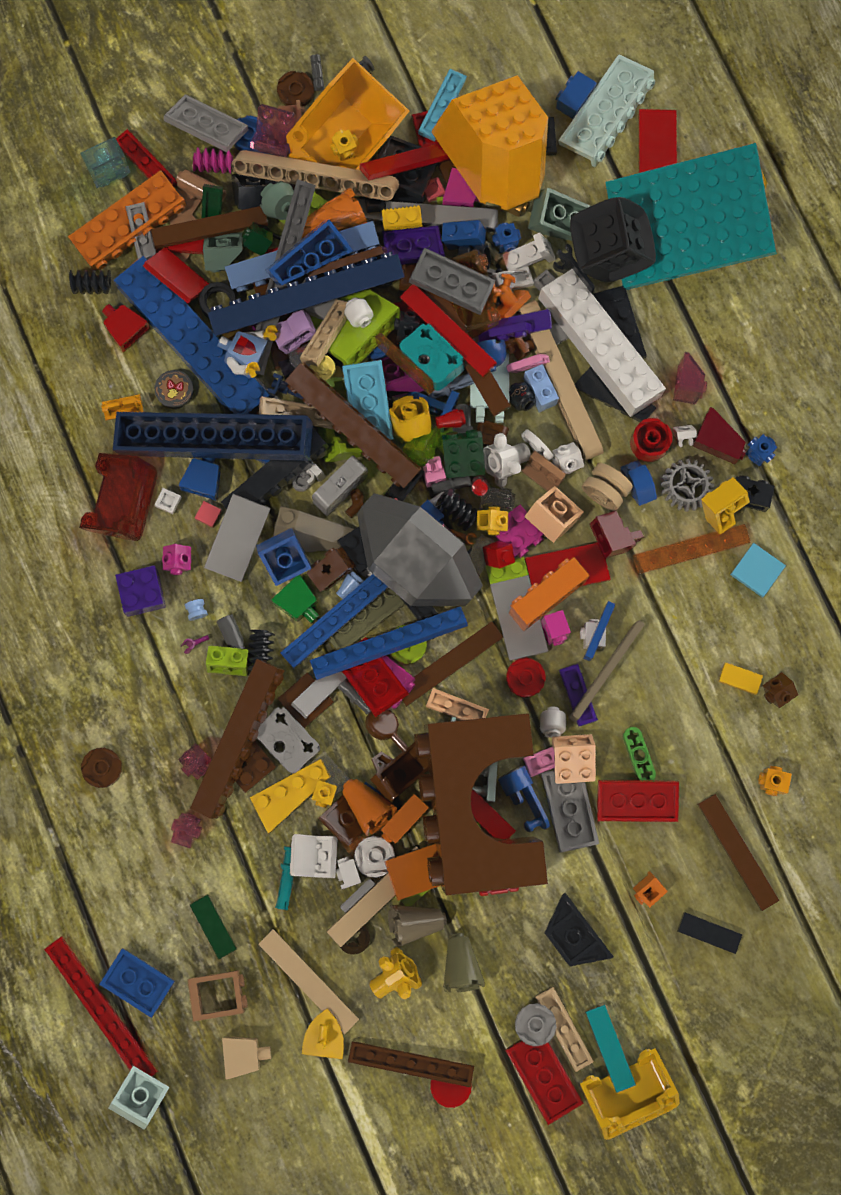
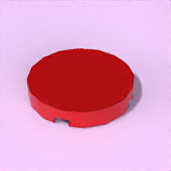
M528 657L519 658L514 661L506 674V682L510 691L523 698L533 697L538 694L544 687L546 680L545 670L542 665Z
M432 1079L430 1083L433 1098L438 1104L447 1108L461 1106L468 1100L472 1088V1083L471 1087Z

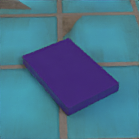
M439 226L382 231L384 247H386L388 253L398 254L401 265L418 263L424 248L445 257Z

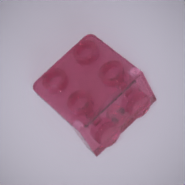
M260 104L257 115V129L250 142V148L276 156L287 157L290 148L286 135L294 127L296 115L293 112Z

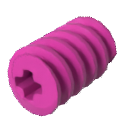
M197 147L193 156V171L195 172L198 167L199 172H203L206 168V171L210 173L213 168L214 172L218 173L221 168L223 174L227 172V169L232 174L231 163L233 155H231L230 150L224 155L221 149L216 154L214 148H212L210 154L207 148L201 153L200 148Z

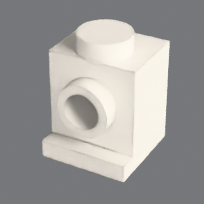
M349 857L337 860L339 869H336L339 881L343 880L344 882L343 885H340L341 889L361 883L354 859L349 860Z

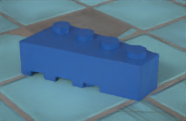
M330 219L319 224L265 269V271L278 286H282L353 252V249Z

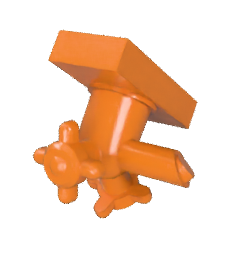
M502 273L501 279L504 280L503 283L498 287L494 284L489 297L492 299V303H496L497 297L501 301L499 307L492 313L495 320L512 317L531 298L529 291L515 289L512 292L510 284L511 282L515 283L516 280L511 274Z

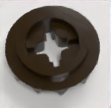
M365 925L357 931V933L361 932L357 937L360 945L354 941L348 944L345 943L340 947L345 953L355 955L367 948L370 934Z

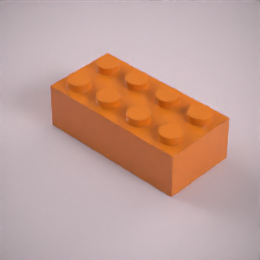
M575 557L570 561L568 558L558 565L559 567L555 573L550 571L543 577L541 584H533L527 590L528 592L524 597L520 595L512 601L509 614L523 631L527 630L585 584L589 574Z

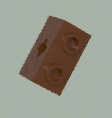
M331 548L324 554L326 557L314 562L311 565L312 569L307 572V575L320 592L332 588L356 567L343 548Z

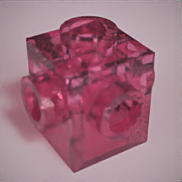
M195 743L178 760L183 765L180 769L188 777L193 775L198 780L205 775L212 759Z
M181 813L179 818L174 819L171 830L174 832L171 843L191 848L195 840L200 837L202 827H199L201 819L190 813Z

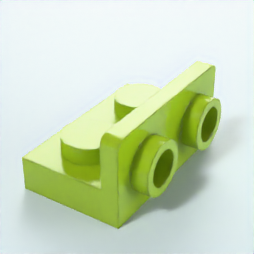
M208 646L206 658L207 673L247 676L248 649Z

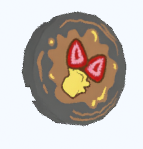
M170 370L161 374L156 380L154 387L158 401L163 406L171 409L185 406V404L190 402L194 393L193 383L189 376L178 370Z

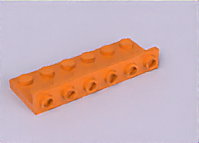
M160 170L73 232L68 238L92 270H101L107 265L108 261L120 257L125 249L134 247V242L138 241L135 239L136 236L138 237L141 234L146 236L151 229L166 224L172 215L181 213L185 209L186 202ZM144 202L149 220L144 223V216L140 213L135 214L133 217L134 223L136 219L140 218L144 224L131 232L126 206Z

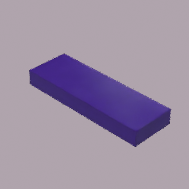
M578 664L559 670L572 711L587 691ZM590 702L579 720L576 721L578 727L598 721L592 702Z

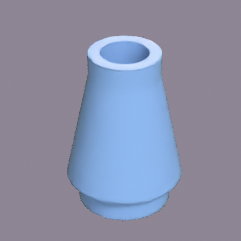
M352 571L350 574H347L336 594L344 599L364 580Z

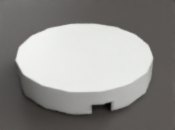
M526 429L521 434L522 439L527 443L529 442L533 451L538 452L548 461L554 457L549 448L531 431Z
M377 836L368 837L361 841L354 855L355 864L359 871L368 877L374 878L384 876L388 872L384 861L395 858L392 845L384 838Z

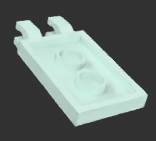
M507 353L502 365L496 367V371L491 373L509 402V372L506 367L509 364V353ZM474 383L470 385V407L476 408V422L484 423L485 408H488ZM504 411L495 416V423H503Z

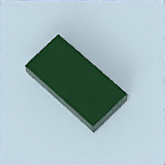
M209 184L203 185L201 218L222 214L223 187Z

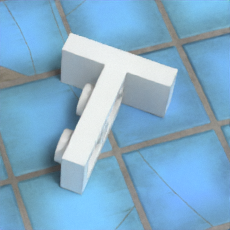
M541 233L533 235L535 241L502 254L507 270L526 267L543 259H546L549 263L556 260L551 243Z

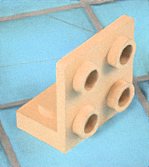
M592 734L552 737L555 783L595 781V742Z

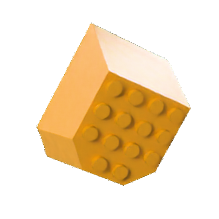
M516 75L452 99L432 129V134L480 203L486 204V202L501 206V209L508 210L539 197L545 176L548 116L519 76Z

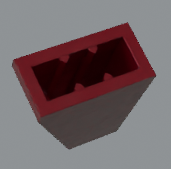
M710 407L706 412L692 446L734 465L738 460H743L747 451L744 449L746 442L714 408Z

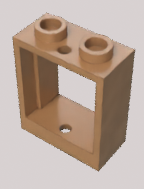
M239 970L188 979L193 1022L242 1014L245 1012L244 1008H248L247 997L242 995L241 988L245 987L244 976L239 973ZM233 977L237 1008L203 1014L199 983Z

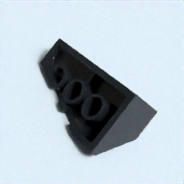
M231 174L234 200L237 208L240 210L259 207L262 204L261 192L269 183H280L273 180ZM290 184L294 190L295 184Z

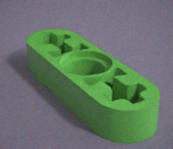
M630 727L624 731L623 740L638 780H647L645 777H641V774L644 773L643 768L640 767L638 769L637 765L644 764L647 761L648 765L644 766L646 772H651V775L648 776L649 780H654L656 772L643 735L638 728ZM629 731L637 734L638 737L635 738L636 744L641 743V746L631 749L630 746H633L634 743L632 739L628 740L627 738L630 735ZM636 750L644 752L645 758L642 761H637L634 758Z

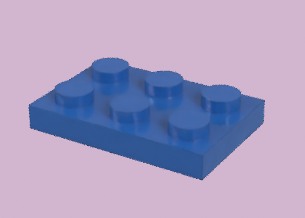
M122 948L99 985L152 1018L175 981Z

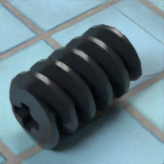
M70 270L69 284L72 293L77 294L80 291L81 294H85L87 290L88 294H93L95 290L96 294H101L103 290L104 294H108L111 288V271L108 270L107 275H104L103 270H100L99 275H96L95 270H92V274L89 275L88 271L85 270L84 275H81L80 270H77L76 275H73L72 270Z
M448 489L439 497L435 506L441 504L439 511L442 512L447 509L445 516L448 517L453 514L451 521L454 522L459 519L457 526H461L464 523L463 531H466L477 520L478 510L472 508L470 503L466 504L465 499H460L459 494H454L453 489Z
M250 630V632L255 634L249 636V639L254 642L248 645L253 649L248 651V655L253 657L247 660L252 665L247 667L248 671H252L256 659L266 662L273 660V657L268 656V653L274 652V649L269 648L268 645L274 644V641L269 640V637L275 636L274 633L267 630Z

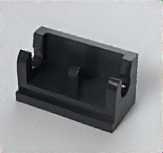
M420 470L405 488L402 486L398 487L393 483L384 496L391 497L392 499L397 498V500L404 502L423 477L424 471Z

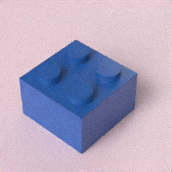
M292 528L256 545L257 552L275 586L312 569L310 561Z

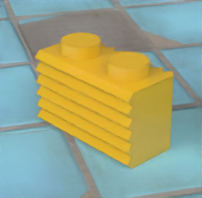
M414 205L409 208L406 206V208L382 210L384 231L422 227L419 205L417 207Z

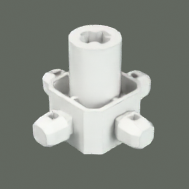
M502 433L496 434L493 445L483 448L485 470L488 474L495 477V484L499 487L506 486L508 476L520 473V464L529 461L531 456L529 447L525 443L511 446L507 444L506 436Z

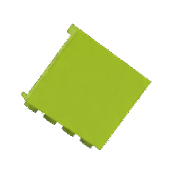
M369 289L341 297L340 299L346 302L353 298L365 299L373 311L371 323L364 328L353 327L347 319L327 351L342 361L344 366L361 363L394 329L395 318H399L400 315L398 306ZM311 316L310 318L317 331L323 320Z

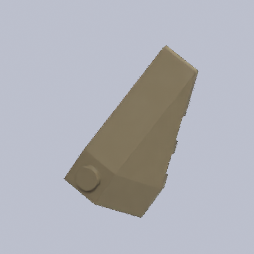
M281 506L275 524L274 536L292 528L304 552L327 551L331 548H341L337 540L354 529Z

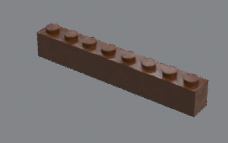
M301 362L285 380L288 383L287 387L295 394L298 392L303 397L302 401L306 405L316 408L318 410L317 414L325 421L328 419L333 424L332 428L336 432L346 435L348 437L346 440L353 447L358 446L362 450L361 454L369 461L372 459L377 463L376 467L383 474L387 472L392 477L391 481L396 486L405 488L422 469L305 362Z
M256 659L190 809L210 819H218L225 811L226 800L233 793L234 782L242 773L241 767L243 762L250 755L251 744L258 737L260 724L267 717L266 711L275 699L276 688L282 683L285 670L264 660Z

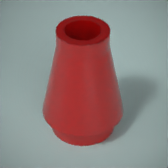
M456 408L446 414L435 417L438 429L461 428L462 425L466 424L462 409L458 410Z

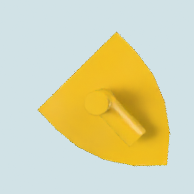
M327 1008L310 1023L304 1036L302 1054L343 1059L344 1038L336 1017Z

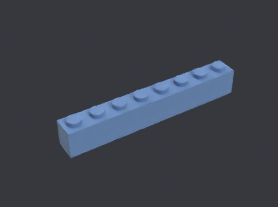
M373 221L339 231L353 249V252L342 257H348L380 246ZM277 251L225 266L231 289L237 290L239 293L249 290L248 286L254 284L256 287L266 285V281L270 280V276L265 269L275 262Z

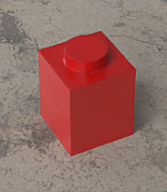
M496 541L483 546L487 566L500 569L515 563L511 543Z

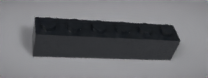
M312 427L310 461L270 460L224 498L221 503L227 509L232 494H236L265 506L272 496L275 497L281 493L284 486L293 483L297 479V475L302 471L310 469L312 462L324 457L328 452L327 450L330 449L329 445Z

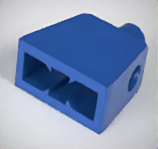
M193 458L179 483L180 490L217 501L221 468L219 465L214 464L215 458H203L202 460Z

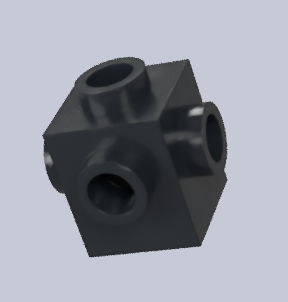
M400 311L399 318H395L394 330H396V341L401 342L423 324L415 312Z

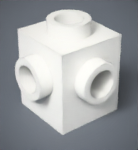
M574 442L561 445L557 449L552 450L554 456L551 459L552 464L565 474L573 473L575 470L584 467L581 451Z

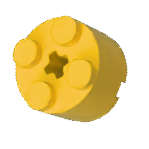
M405 396L392 403L393 407L389 409L393 432L398 437H401L403 441L409 442L413 438H418L431 432L432 423L429 405L424 398L413 399V396Z

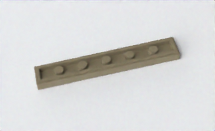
M639 620L632 625L570 714V720L573 722L579 720L645 625Z

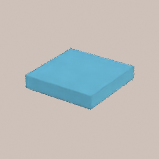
M753 543L730 575L763 598L786 565Z

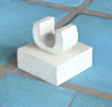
M692 425L673 427V435L676 437L677 444L680 447H683L682 442L684 439H688L690 446L693 445L692 438L697 437V432Z
M312 462L310 469L300 473L302 478L305 475H311L310 479L307 480L309 485L315 482V478L319 482L325 478L323 471L314 462Z

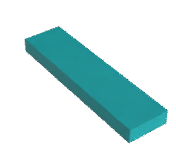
M602 1005L586 1011V1016L616 1093L636 1086L606 1006Z

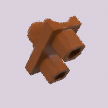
M510 337L509 340L505 341L506 350H509L510 354H514L517 361L524 359L534 348L531 340L524 341L522 338Z

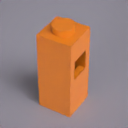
M413 794L381 829L383 832L381 837L389 844L391 842L396 844L429 807Z

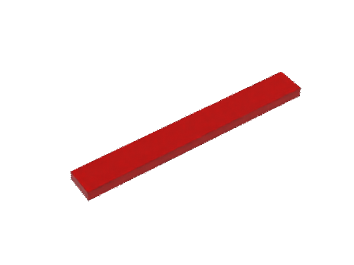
M61 936L44 949L128 1069L131 1071L132 1067L135 1066L151 1077L156 1074L158 1070L65 939Z

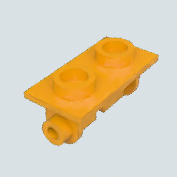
M140 394L104 401L101 405L105 421L116 419V412H144Z

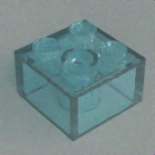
M115 137L80 153L96 188L105 187L110 182L122 179L131 173L125 155Z

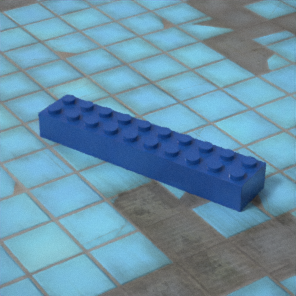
M144 256L114 279L117 289L230 414H254L259 409L260 398L262 396L270 398V395L255 378L250 379L245 375H235L224 362L227 351L217 346L219 343L218 337L214 335L183 299L143 267L145 261H147Z

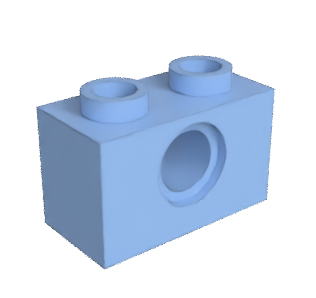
M543 364L525 371L523 380L535 393V405L539 413L556 406L559 397Z

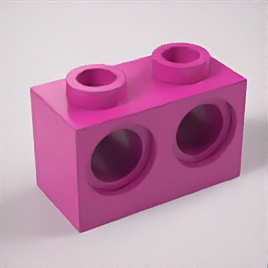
M563 610L546 615L541 620L548 645L554 644V646L565 643L571 631Z

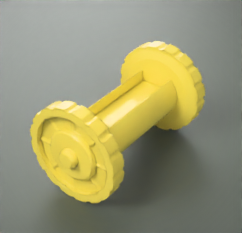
M325 355L319 366L310 365V368L325 381L332 377H344L342 369L336 366L329 356Z

